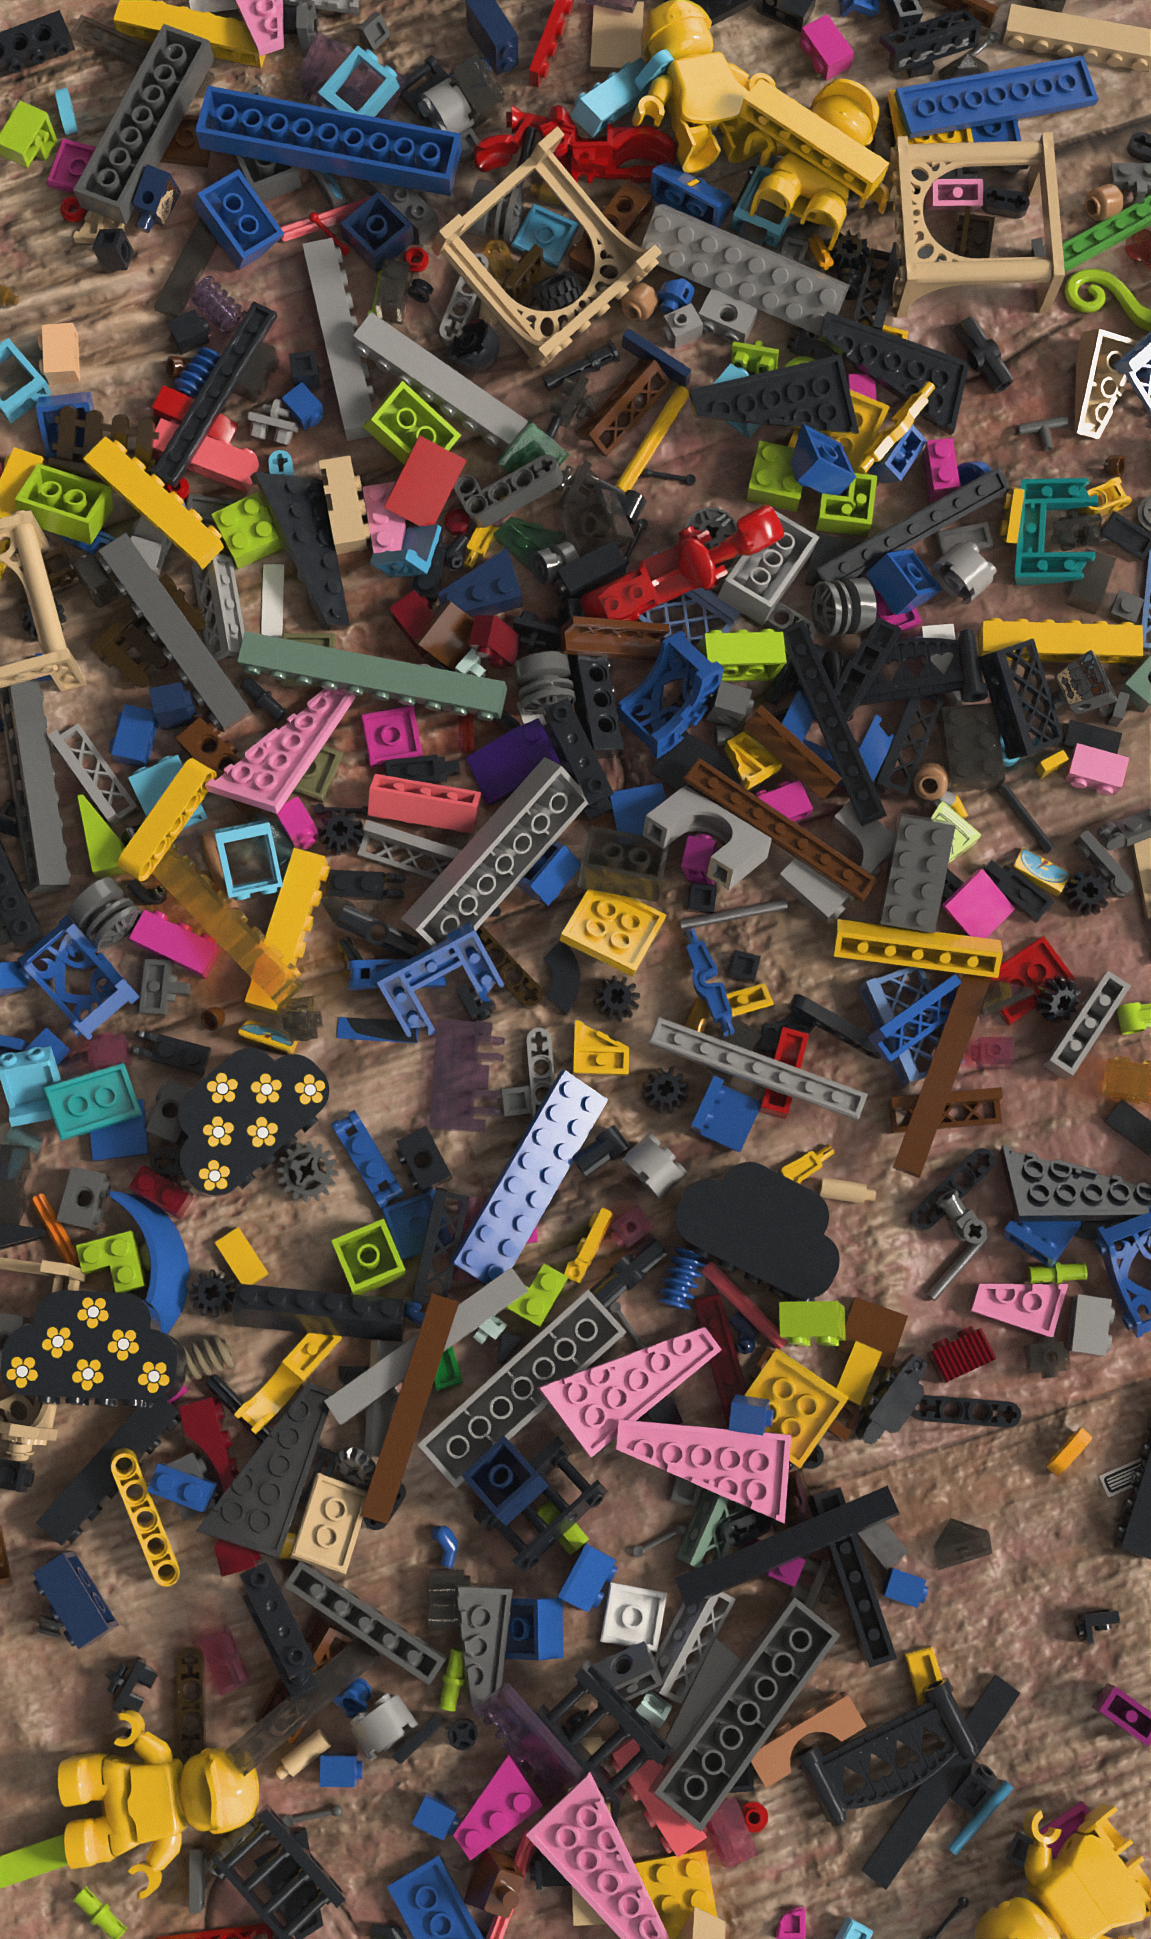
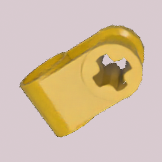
M1116 477L1088 490L1089 497L1097 495L1098 505H1096L1097 507L1078 508L1080 517L1084 520L1092 521L1111 513L1112 510L1117 512L1128 506L1132 499L1130 496H1126L1120 485L1121 479Z

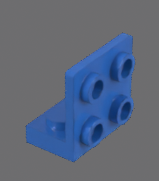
M713 1076L690 1127V1131L736 1152H741L762 1103L723 1085V1079Z
M1015 1219L1014 1222L1010 1221L1004 1229V1239L1052 1269L1081 1226V1221L1016 1222Z

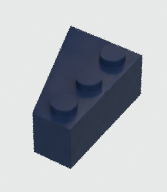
M508 548L438 592L440 607L448 599L471 618L476 615H496L523 607L521 590Z

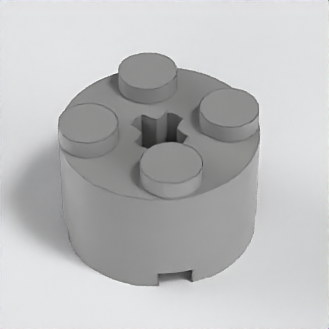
M447 78L421 94V102L418 103V107L425 118L428 116L433 125L431 128L461 133L474 125V118L469 121L468 114L472 111L466 98L457 85L453 88L450 86L449 83L452 80Z
M968 541L966 544L956 543L932 567V570H937L938 574L935 576V579L940 587L951 598L955 599L957 596L962 598L963 600L960 602L962 604L971 603L992 583L993 575L996 573L994 565L986 561L979 554L978 547L971 541Z
M649 1132L625 1155L622 1161L633 1175L640 1179L646 1189L657 1199H660L688 1172L678 1161L673 1163V1160L676 1158L675 1155L665 1145L660 1148L661 1143Z
M387 1693L374 1703L375 1710L371 1713L369 1711L366 1713L362 1712L350 1721L353 1727L350 1732L370 1761L377 1757L375 1751L377 1753L381 1750L385 1752L411 1732L408 1728L409 1725L411 1728H416L419 1725L399 1695L394 1696L392 1693L390 1695Z

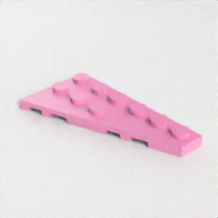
M234 0L260 56L284 48L283 0Z
M337 688L336 691L323 689L307 702L308 707L298 715L293 713L287 718L288 723L279 730L277 728L273 729L248 749L242 760L235 765H228L224 769V774L217 780L211 779L205 784L207 791L278 814L354 701L355 695L348 693L347 689Z
M700 1327L540 1386L538 1389L587 1456L592 1457L617 1437L618 1419L633 1421L639 1419L722 1349L705 1327Z
M618 1419L617 1450L785 1523L791 1444L790 1434L764 1432V1435L761 1436L723 1428Z
M589 1772L528 1830L526 1836L620 1939H670L599 1789Z

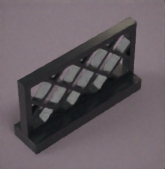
M1034 638L978 657L1009 760L1028 756L1038 750L1065 741ZM1024 647L1028 651V662L1021 657ZM1006 655L1012 659L1010 668L1008 665ZM1018 664L1025 669L1023 678L1016 674ZM1031 674L1036 678V687L1029 683ZM1014 681L1020 685L1018 694L1015 688ZM1026 690L1033 694L1031 703L1023 699ZM1039 699L1045 707L1043 713L1037 709ZM1021 706L1028 711L1026 719L1024 717ZM1034 716L1041 720L1038 729L1031 725ZM1047 725L1051 727L1053 739L1044 734ZM1029 732L1036 736L1034 744H1032Z

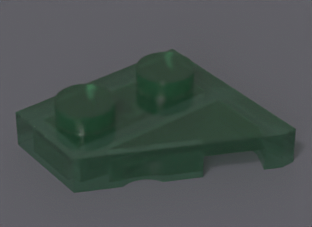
M511 516L493 533V537L505 549L508 548V552L532 572L530 564L532 553L545 548L550 549L551 546L560 544L566 538V533L560 530L558 532L543 528V525L527 523L523 519Z

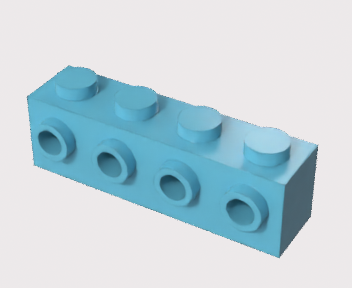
M641 57L633 63L627 62L620 72H612L602 84L598 82L589 93L583 92L574 102L576 107L571 117L591 137H594L607 128L608 123H614L637 107L642 97L648 95V93L642 94L634 83L636 77L647 63Z

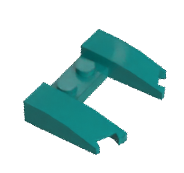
M1088 478L1021 479L1020 488L1025 491L1017 539L1016 585L1051 584L1083 579L1084 574L1081 571L1087 561H1094L1095 552H1044L1047 511L1098 505L1097 495L1089 497L1085 488L1089 484Z

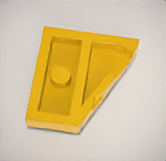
M1010 487L1011 490L1006 492L1004 498L1005 518L1001 521L1000 536H1003V541L1017 543L1025 490L1018 487Z
M745 732L726 742L724 750L744 788L747 790L777 773L782 767L781 762Z
M575 1020L573 1074L628 1076L629 1047L609 1038L608 1035L584 1025L583 1022Z

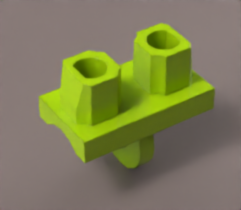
M759 340L756 341L755 345L734 341L731 364L737 368L741 367L745 371L755 372V374L778 369L779 349L763 347V341Z

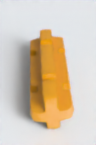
M813 234L812 238H809L807 241L809 242V248L822 270L827 271L829 267L833 266L834 261L830 257V253L822 238L818 234Z

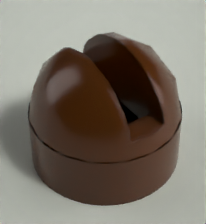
M178 356L168 357L166 368L169 377L178 378L182 371H186L187 364L184 358Z
M1123 455L1109 456L1105 460V463L1108 464L1104 465L1105 472L1111 476L1121 477L1125 470V457Z
M219 1007L206 1009L201 1014L202 1024L208 1030H216L225 1022V1012Z

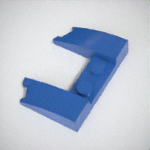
M798 691L782 724L839 775L830 751L805 739L815 716L807 697L801 696V691ZM875 715L859 748L873 782L895 738L894 734L888 737L879 726L882 719L878 715ZM841 779L838 785L845 787Z
M471 922L447 934V940L401 965L396 961L373 974L407 1037H411L410 1028L427 1027L428 1035L437 1033L414 991L463 965L483 1004L491 1000L486 994L495 983L501 987L504 986Z

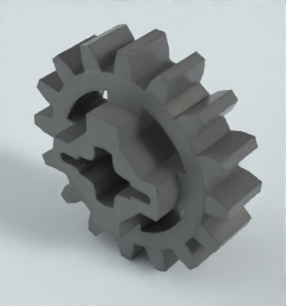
M311 1141L307 1142L306 1148H303L300 1143H296L297 1150L295 1152L289 1148L287 1149L288 1159L280 1158V1161L285 1165L284 1167L277 1168V1172L284 1174V1177L278 1181L280 1184H287L284 1189L286 1194L294 1191L293 1199L296 1201L301 1195L305 1203L309 1202L310 1196H313L316 1201H320L319 1194L321 1192L327 1196L329 1195L328 1185L336 1186V1183L331 1179L332 1177L339 1176L338 1171L332 1170V1167L337 1165V1161L328 1160L332 1153L330 1150L322 1153L323 1145L320 1143L316 1148H313ZM309 1154L308 1157L304 1160H296L298 1157L302 1155ZM321 1159L326 1165V1174L319 1169ZM312 1166L311 1169L314 1171V1175H308L305 1178V1175L302 1173L303 1168L309 1169ZM290 1170L296 1173L297 1180L295 1185L291 1181ZM321 1184L315 1189L307 1190L309 1185Z

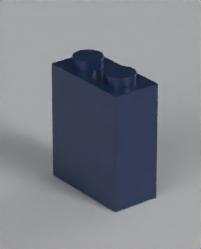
M465 0L468 32L485 58L490 60V66L497 76L503 72H510L515 66L519 65L518 34L495 0Z

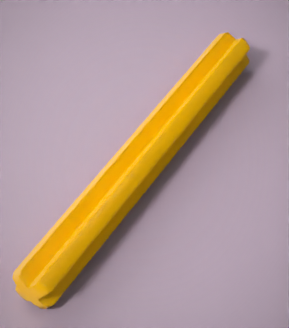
M680 386L675 389L615 487L625 492L632 489L688 399L689 393L685 387Z

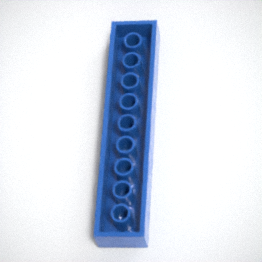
M208 85L195 131L201 149L451 196L462 152L460 133Z

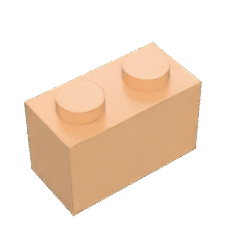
M74 324L42 325V335L38 336L39 349L43 351V359H39L41 375H45L49 385L80 382L78 334Z

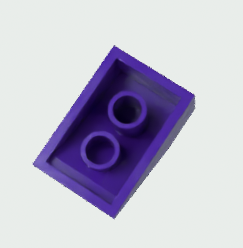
M539 718L514 728L466 758L488 806L510 797L544 757L561 765Z

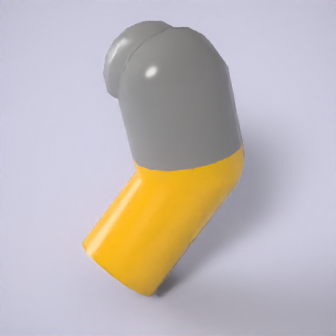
M946 790L942 797L931 801L936 807L943 801L963 819L968 816L959 796Z

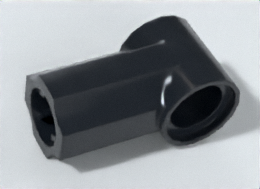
M603 480L596 484L590 498V502L611 512L613 510L619 514L621 512L623 519L616 513L614 515L621 522L628 525L635 524L647 502L640 493L633 490L625 492Z
M613 1125L599 1134L593 1143L575 1154L573 1159L580 1171L587 1177L608 1161L612 1162L622 1156L631 1146L616 1125Z

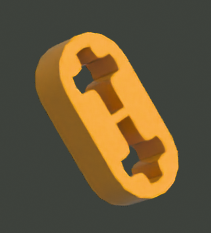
M1082 1427L1078 1428L1051 1457L1046 1467L1056 1477L1059 1476L1083 1451L1093 1437Z

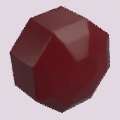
M451 509L445 515V529L451 535H458L460 532L464 534L469 530L468 514L463 509Z

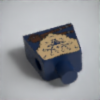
M146 164L133 200V206L139 214L135 227L142 232L149 233L153 223L161 226L165 225L181 194L170 173Z

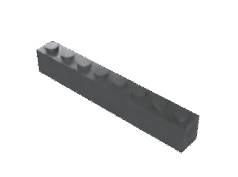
M124 533L100 549L99 553L102 558L98 560L107 574L112 572L115 575L117 581L114 584L123 596L129 595L133 601L130 607L138 618L143 616L149 624L145 627L154 640L160 639L164 645L161 651L169 662L174 660L180 669L176 672L185 685L189 682L195 689L192 695L200 706L205 704L211 713L207 716L216 728L221 726L225 732L249 716L251 711L128 535Z
M28 680L0 688V707L28 893H58L70 885V871L67 868V849L62 837L63 822L61 817H59V796L54 784L55 770L51 764V744L48 741L46 731L47 718L44 716L43 711L44 697L42 691H40L39 681Z

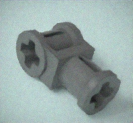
M952 1189L938 1198L936 1205L942 1208L948 1215L947 1221L952 1226L953 1233L958 1240L977 1244L985 1239L987 1234L985 1223L977 1219L971 1209H966L959 1199V1193L956 1189Z

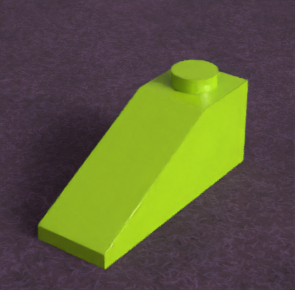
M83 794L77 795L92 872L97 879L126 873L117 866L118 859L125 849L124 845Z

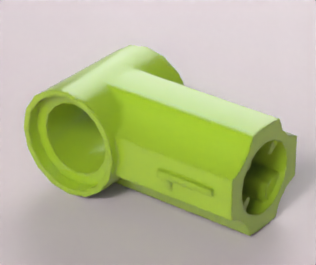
M1139 1002L1120 1005L1116 1008L1122 1035L1135 1034L1151 1028V1003L1141 1005Z
M549 1499L535 1510L548 1526L561 1514ZM575 1523L558 1539V1542L566 1552L572 1555L589 1538Z

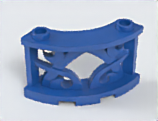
M682 630L662 641L658 658L648 676L630 695L624 697L618 703L619 721L624 723L650 748V753L656 759L684 739L681 734L691 724L696 726L708 710L705 704L711 694L716 695L723 675V666L717 661L711 663L685 639L686 634ZM683 679L682 694L685 702L682 707L671 706L662 710L664 686L670 682ZM644 707L643 711L637 715L643 717L650 716V718L639 723L633 715ZM672 713L675 714L671 719H670V717H667L668 715H670V714H672ZM652 725L654 733L650 734L645 728Z
M66 915L59 921L60 924L23 956L21 955L17 958L22 965L19 970L29 981L35 979L71 1021L68 1026L78 1037L83 1034L90 1040L93 1037L91 1033L127 1001L133 1004L140 996L102 953L95 954L98 949L70 917ZM67 932L58 951L50 946ZM48 950L56 956V961L54 962L48 958L41 959L47 963L48 968L46 971H40L34 966L32 961L43 951ZM82 952L84 955L81 962H74L69 959V955L76 959V954ZM66 965L79 970L88 969L94 965L98 966L90 981L91 995L66 993ZM54 979L55 991L45 980ZM106 979V984L99 986L102 992H99L97 987L98 981ZM65 1003L76 1005L74 1012ZM97 1003L98 1007L94 1009L92 1004ZM88 1010L89 1015L82 1020V1013Z
M1149 1207L1148 1213L1106 1229L1103 1226L1097 1228L1098 1239L1095 1240L1096 1248L1103 1258L1112 1288L1124 1313L1122 1314L1123 1323L1128 1331L1132 1329L1136 1338L1151 1331V1318L1142 1321L1137 1312L1138 1306L1143 1305L1145 1313H1151V1291L1135 1284L1127 1276L1133 1258L1138 1251L1143 1257L1151 1260V1253L1144 1247V1244L1148 1248L1151 1246V1207ZM1131 1236L1133 1242L1130 1244L1128 1241L1120 1239ZM1120 1240L1122 1247L1119 1250H1115L1113 1242ZM1117 1259H1121L1119 1266ZM1127 1290L1135 1294L1131 1299Z

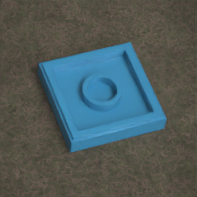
M533 203L511 244V250L523 254L536 244L543 249V262L557 270L579 229V223Z

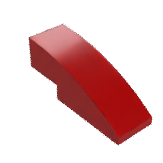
M163 385L152 409L155 417L167 421L175 420L181 423L195 399ZM220 413L207 435L215 440L218 438L224 439L231 444L239 426Z
M782 1027L773 1059L801 1069L809 1034ZM765 1088L759 1112L786 1119L792 1097Z

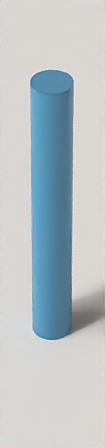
M1004 1780L977 1815L972 1817L947 1847L957 1855L1014 1788Z

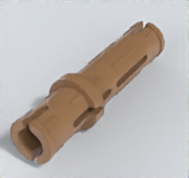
M213 831L202 833L198 838L212 876V888L217 893L222 913L239 909L237 900H234V897L229 898L227 895Z

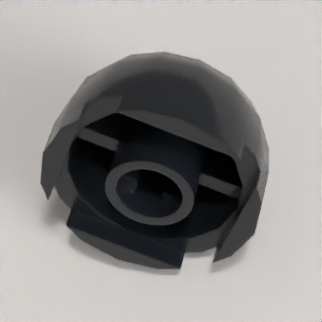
M483 319L473 320L461 328L464 333L459 339L454 336L448 348V356L460 369L477 373L490 369L496 363L500 351V341L490 324L486 323Z

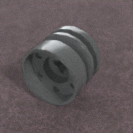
M484 179L477 180L469 211L497 187L496 182ZM515 187L511 197L510 193H508L468 229V233L486 237L492 226L494 227L495 240L501 238L504 230V241L511 243L521 222L523 211L522 188Z
M709 507L694 512L684 526L686 528L693 525L694 530L697 529V531L708 530L712 539L703 544L708 550L720 545L723 540L737 530L735 519L728 512L719 508ZM734 558L720 562L715 567L724 564L727 570Z
M843 579L842 582L840 580L822 581L814 586L811 594V616L815 629L822 637L842 636L845 633H868L872 629L876 621L877 605L873 587L867 579Z
M556 651L540 652L523 657L514 663L513 669L516 684L522 687L518 691L522 712L534 715L545 714L543 708L568 698L571 705L576 701L575 693L572 690L573 683L567 679L571 675L567 654Z
M111 877L98 880L85 889L73 901L67 913L81 930L87 929L86 936L90 940H94L93 944L99 950L108 949L125 938L135 928L142 915L141 910L137 906H133L134 903L130 898H123V890Z

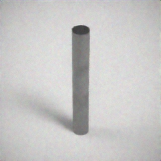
M986 1235L985 1239L977 1244L970 1243L930 1289L927 1296L936 1301L985 1245L989 1237Z

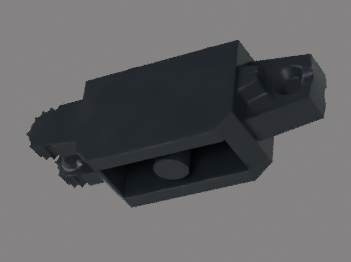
M911 1353L898 1368L891 1366L890 1369L882 1373L877 1388L874 1392L868 1394L863 1401V1408L860 1413L864 1417L858 1424L859 1427H856L857 1429L855 1430L859 1440H863L865 1444L872 1445L877 1442V1439H880L884 1431L889 1433L899 1432L924 1396V1388L919 1384L928 1365L924 1360Z

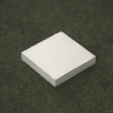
M611 1582L600 1641L628 1647L645 1641L650 1651L657 1652L667 1593Z

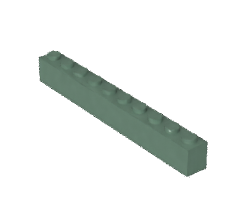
M246 631L244 632L237 661L244 669V672L250 675L259 676L260 673L270 674L271 678L280 681L291 678L296 679V683L311 686V683H317L327 690L336 691L337 688L347 689L348 693L357 696L368 693L373 694L374 698L383 701L394 698L399 699V703L414 706L415 703L424 704L425 708L434 711H440L441 708L450 709L451 713L460 716H466L467 713L476 714L477 718L485 721H492L493 718L501 719L508 689L505 681Z

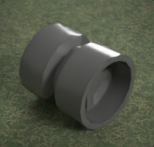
M567 541L551 546L550 549L545 548L533 552L530 558L533 575L542 585L555 582L557 580V569L579 559L575 547Z

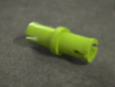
M1056 1262L1052 1269L1048 1266H1028L1030 1284L1046 1282L1062 1284L1063 1281L1087 1280L1088 1277L1085 1262L1073 1264Z
M450 1649L447 1670L442 1675L444 1684L440 1703L438 1704L440 1709L447 1711H456L457 1709L456 1705L460 1687L465 1682V1678H463L462 1649Z
M87 1885L72 1900L91 1918L89 1922L93 1926L97 1924L110 1939H119L128 1929L109 1910L111 1906L108 1903L104 1905L90 1891Z

